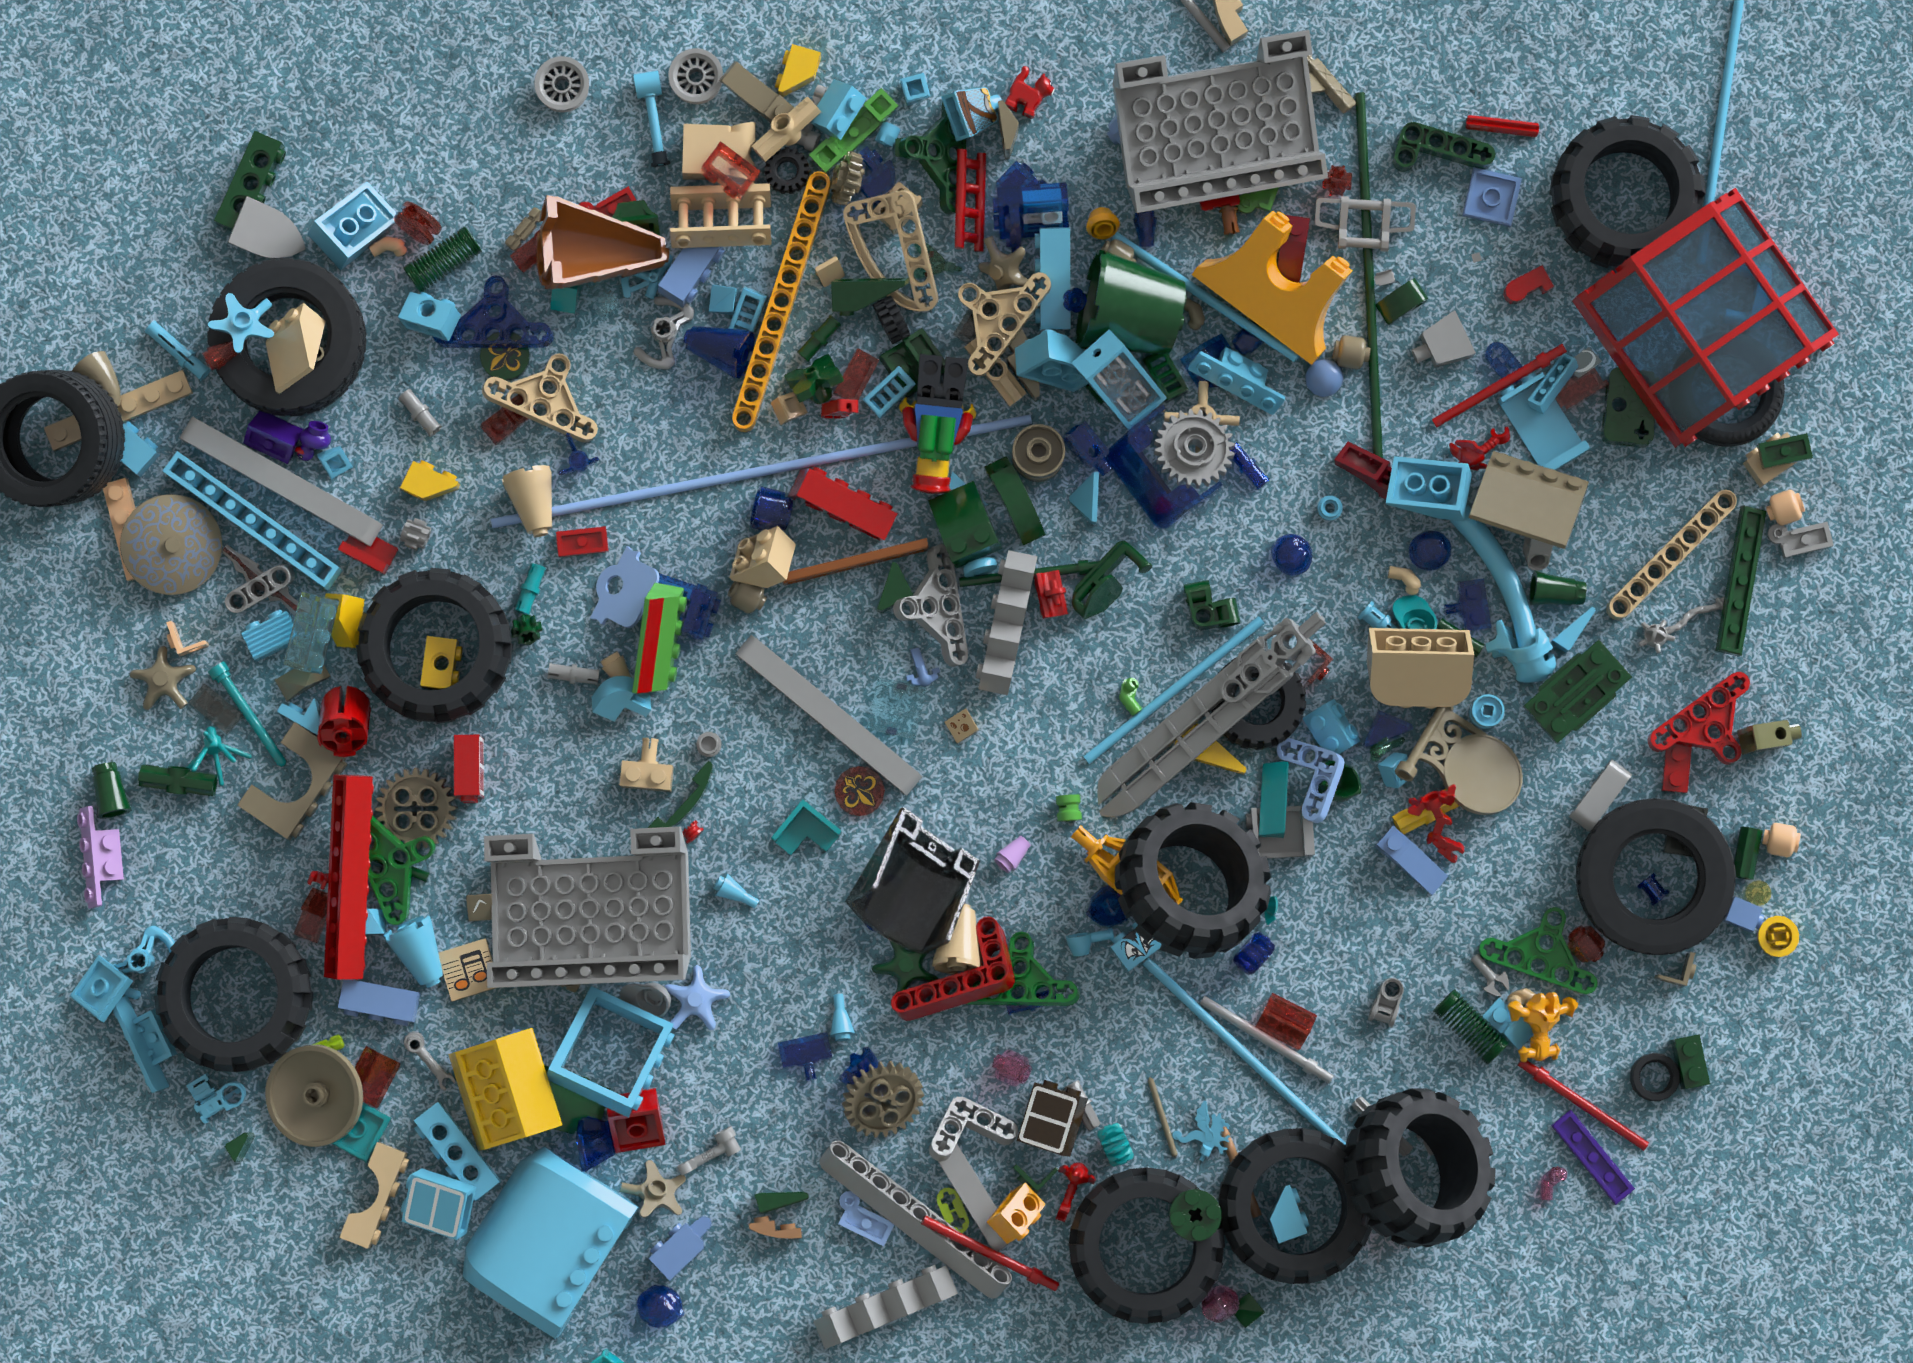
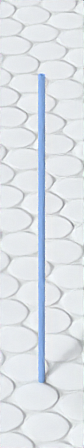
M1031 415L972 425L967 436L1032 424ZM904 438L552 507V517L916 447L917 442L910 438ZM518 514L491 519L492 528L522 523Z

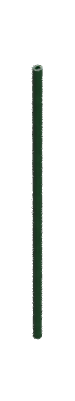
M1357 92L1355 93L1360 200H1370L1365 93ZM1361 210L1362 238H1372L1371 210ZM1363 248L1367 346L1370 347L1368 366L1373 454L1383 458L1373 248Z

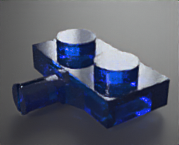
M1484 578L1458 582V603L1444 604V609H1449L1444 611L1445 615L1460 613L1464 621L1465 630H1470V632L1492 628Z
M827 1032L778 1043L783 1069L793 1066L804 1067L806 1081H811L809 1071L811 1072L812 1080L817 1079L813 1064L820 1060L833 1058Z

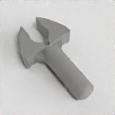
M1479 954L1472 957L1471 961L1487 979V986L1483 988L1485 992L1501 997V994L1494 987V980L1501 982L1505 989L1509 990V980L1505 971L1501 975L1495 974Z

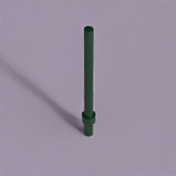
M1079 560L1075 564L1035 568L1034 574L1059 570L1060 575L1076 573L1087 575L1099 561L1088 562V560ZM992 573L959 577L960 587L1001 583L1003 575Z

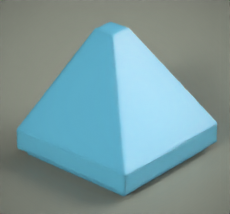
M341 446L317 454L331 480L353 467Z

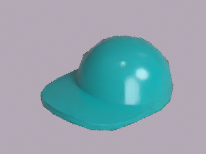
M1407 595L1398 598L1393 603L1392 611L1401 629H1437V618L1425 599L1416 595Z

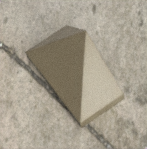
M317 655L275 679V682L288 702L331 676L321 658Z

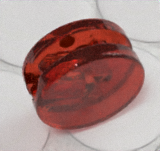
M405 201L401 206L402 212H397L394 215V222L414 240L424 245H431L434 241L432 234L438 235L442 230L440 223L417 204Z

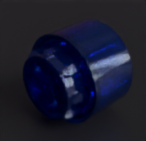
M759 486L750 517V528L763 531L778 526L782 531L786 530L793 507L791 498L785 497V492Z

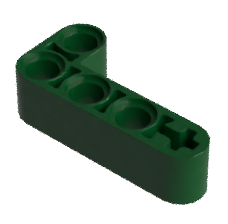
M1409 122L1404 125L1399 135L1392 162L1397 170L1406 172L1415 164L1418 153L1422 152L1469 167L1487 169L1495 158V150L1488 143L1417 122ZM1409 130L1415 131L1418 139L1414 141L1407 139L1405 132ZM1433 137L1438 138L1442 146L1438 148L1431 146L1429 139ZM1457 144L1462 145L1465 148V153L1462 155L1456 154L1453 146ZM1471 148H1474L1473 155L1469 158L1468 155L1471 152ZM1481 152L1486 153L1487 158L1485 161L1480 160ZM1400 154H1407L1411 162L1403 164L1399 161L1398 156Z

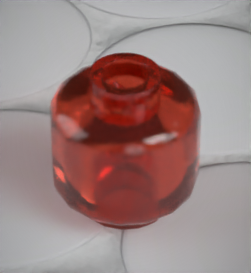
M1580 925L1569 934L1568 948L1580 962H1596L1604 955L1605 940L1592 926L1583 927Z

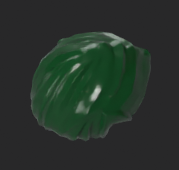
M1328 761L1325 764L1334 766L1335 761ZM1344 763V768L1332 801L1344 802L1361 794L1359 776L1352 766ZM1322 781L1319 784V793L1322 794L1328 789V782Z

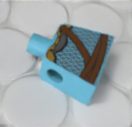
M986 87L960 90L941 96L956 141L974 136L998 120L996 110L998 109V101L1002 99L999 95L990 96L989 90Z

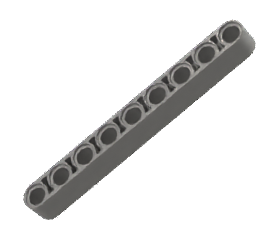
M191 417L179 439L187 444L193 445L196 449L370 547L383 524L194 417Z
M750 635L735 653L760 676L766 678L765 680L778 691L784 693L799 708L801 707L818 724L820 723L836 739L842 741V744L854 754L860 756L866 764L876 772L878 771L895 788L897 787L901 790L900 792L905 796L921 780V774L756 637Z
M838 1140L833 1141L821 1156L819 1162L825 1172L984 1295L993 1299L998 1298L1010 1284L1012 1275L1003 1265L921 1225V1221L926 1215L956 1230L847 1144Z

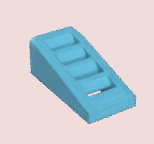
M744 287L726 335L750 343L768 295ZM748 296L750 298L758 300L759 304L756 305L750 303L748 301H745V299ZM742 307H748L756 310L754 315L743 311ZM739 315L751 319L752 323L748 324L738 320ZM735 325L749 329L748 333L735 330Z
M898 366L862 400L882 419L916 383ZM897 375L905 382L906 386L904 388L894 379ZM890 382L899 391L897 395L887 386ZM883 389L892 398L889 402L880 393ZM875 397L885 405L882 409L873 401Z

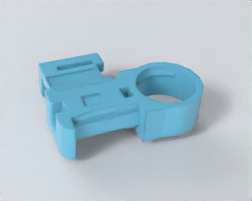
M207 1072L186 1086L195 1101L200 1102V1104L197 1102L194 1105L195 1111L200 1113V1119L203 1123H208V1118L224 1108L228 1111L237 1107L245 1100L246 1089L242 1083L230 1081L215 1092V1087L211 1088L208 1083L209 1074ZM203 1080H205V1082H203V1083H201L200 1085L194 1087L195 1084H198V1083L202 1082ZM227 1087H238L237 1089L233 1090L232 1092L224 1096V1090ZM234 1092L236 1094L242 1093V1097L237 1103L227 1101L232 1098Z

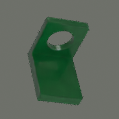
M1017 1164L1012 1167L1020 1174L1017 1179L1022 1184L1026 1182L1029 1187L1032 1186L1036 1191H1039L1059 1170L1055 1167L1037 1184Z

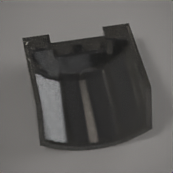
M902 807L845 902L874 931L902 947L923 955L950 942L980 860L962 847L957 850L950 847L921 826L922 819L905 807Z

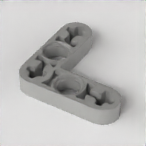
M956 1097L952 1100L929 1146V1154L937 1161L947 1160L964 1127L1002 1145L1013 1143L1018 1134V1127L1013 1121L965 1097ZM959 1106L964 1108L962 1113L957 1111ZM971 1112H974L972 1118L970 1119L969 1116ZM977 1117H986L989 1125L983 1126L979 1124ZM994 1123L997 1124L995 1130L992 1129ZM947 1124L955 1126L957 1133H948L944 1126ZM1004 1129L1009 1131L1007 1136L1002 1134ZM942 1140H945L947 1143L943 1152H941L938 1148Z

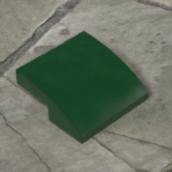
M923 328L879 356V360L889 374L900 366L916 383L905 395L907 398L917 392L919 355L942 356ZM943 357L940 376L944 374L945 359ZM898 375L894 378L902 388L906 386L905 382Z

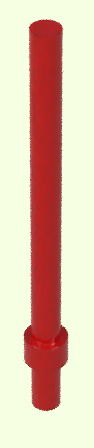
M1560 344L1546 353L1544 351L1535 356L1536 359L1436 416L1432 419L1436 428L1539 368L1544 369L1551 365V361L1567 352L1564 345Z
M1528 1060L1526 1062L1519 1061L1517 1066L1534 1076L1533 1080L1539 1084L1544 1083L1644 1151L1647 1148L1648 1141L1557 1081L1543 1067L1538 1068Z
M926 1215L921 1221V1225L1027 1277V1281L1035 1285L1039 1283L1053 1291H1056L1059 1286L1058 1281L1044 1275L1043 1271L1035 1267L1030 1268Z

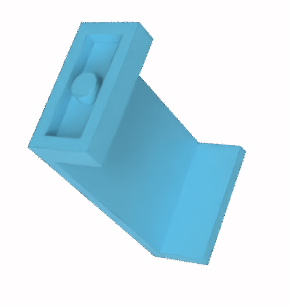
M1533 372L1522 379L1524 384L1517 388L1512 385L1501 392L1502 397L1498 400V403L1537 465L1558 470L1586 453L1590 447L1586 440L1581 441L1555 399L1544 414L1530 408L1528 399L1545 377L1543 372L1537 376Z

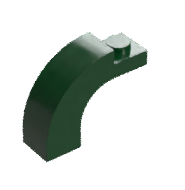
M1007 456L984 466L1023 546L1045 536L1046 534L1031 499Z

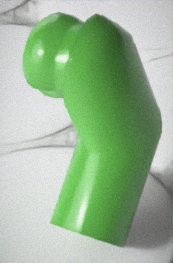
M1128 678L1121 684L1119 699L1129 713L1134 716L1142 710L1135 700L1139 683L1135 678Z

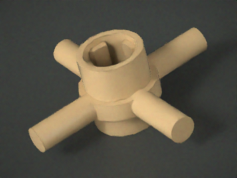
M1199 381L1198 404L1191 408L1193 413L1197 415L1201 409L1203 414L1206 413V415L1211 412L1212 420L1221 418L1219 425L1239 426L1240 416L1216 415L1214 409L1208 405L1209 382ZM1165 412L1164 422H1170L1171 415L1178 419L1179 413ZM1195 445V453L1200 452V448Z

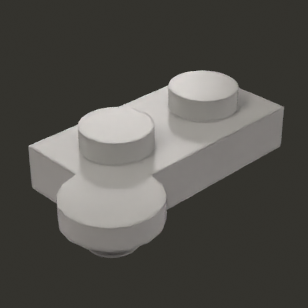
M1828 521L1787 531L1785 526L1774 524L1767 532L1768 538L1772 543L1780 544L1783 558L1834 546Z

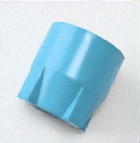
M882 122L875 141L886 147L893 148L895 139H897L901 129L891 123Z

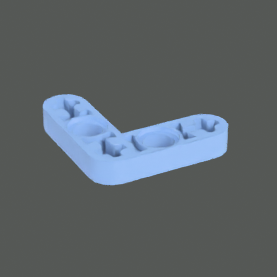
M1287 738L1277 745V755L1289 763L1315 770L1302 806V815L1313 823H1320L1328 814L1344 768V759L1333 751ZM1293 748L1299 751L1298 755L1287 753L1286 749ZM1314 750L1315 759L1311 763H1307L1305 760L1306 754ZM1323 758L1329 761H1335V765L1329 766L1325 763H1322ZM1322 781H1327L1328 789L1322 794L1319 793V784ZM1317 796L1323 799L1322 802L1319 800H1315V797ZM1312 808L1319 809L1318 813H1311Z

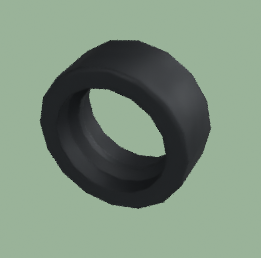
M1650 1053L1641 1056L1633 1064L1630 1071V1082L1633 1090L1639 1097L1648 1101H1661L1669 1098L1676 1092L1680 1083V1072L1676 1063L1670 1057L1664 1054ZM1652 1062L1664 1065L1670 1075L1667 1087L1659 1092L1646 1090L1640 1080V1073L1643 1067Z

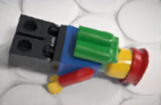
M920 354L917 400H914L909 405L907 397H905L899 404V409L903 416V425L910 439L917 442L918 450L920 451V456L917 458L916 474H913V484L911 485V488L918 492L943 494L951 491V478L948 477L949 455L953 452V446L961 444L968 435L973 419L976 417L973 404H970L971 408L968 411H964L962 405L968 359L946 357L943 381H940L942 356Z

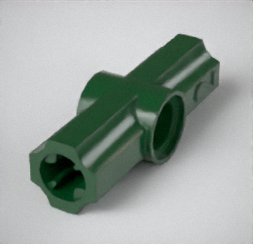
M143 764L138 775L139 786L163 789L165 792L173 794L193 793L215 796L218 784L217 774L193 772L190 768L168 766L167 768Z

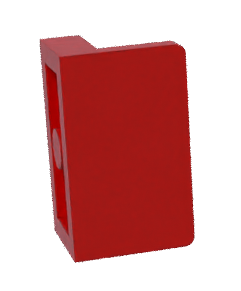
M350 535L346 542L342 541L338 548L341 553L384 575L398 552L397 547L378 537L375 538L370 547Z

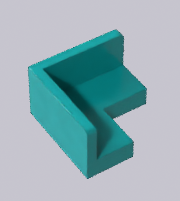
M802 799L774 833L771 840L789 855L795 852L806 837L810 838L827 852L842 834V831Z

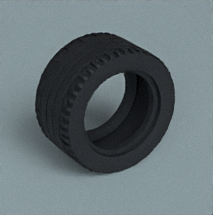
M64 370L25 372L7 379L6 382H2L0 384V493L3 492L7 498H11L15 502L18 501L22 505L53 507L85 501L87 498L93 497L94 494H98L102 488H105L107 483L111 482L112 476L117 473V469L121 464L120 461L124 456L123 451H125V429L123 428L122 415L118 411V406L114 403V399L108 395L107 390H104L100 384H96L95 380L89 379L88 376ZM46 397L63 403L75 416L81 432V448L78 458L72 468L58 479L47 478L34 470L26 460L20 444V430L26 413L35 403Z

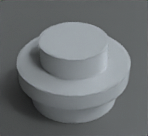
M705 732L698 737L696 746L701 755L713 757L720 752L722 743L717 734Z

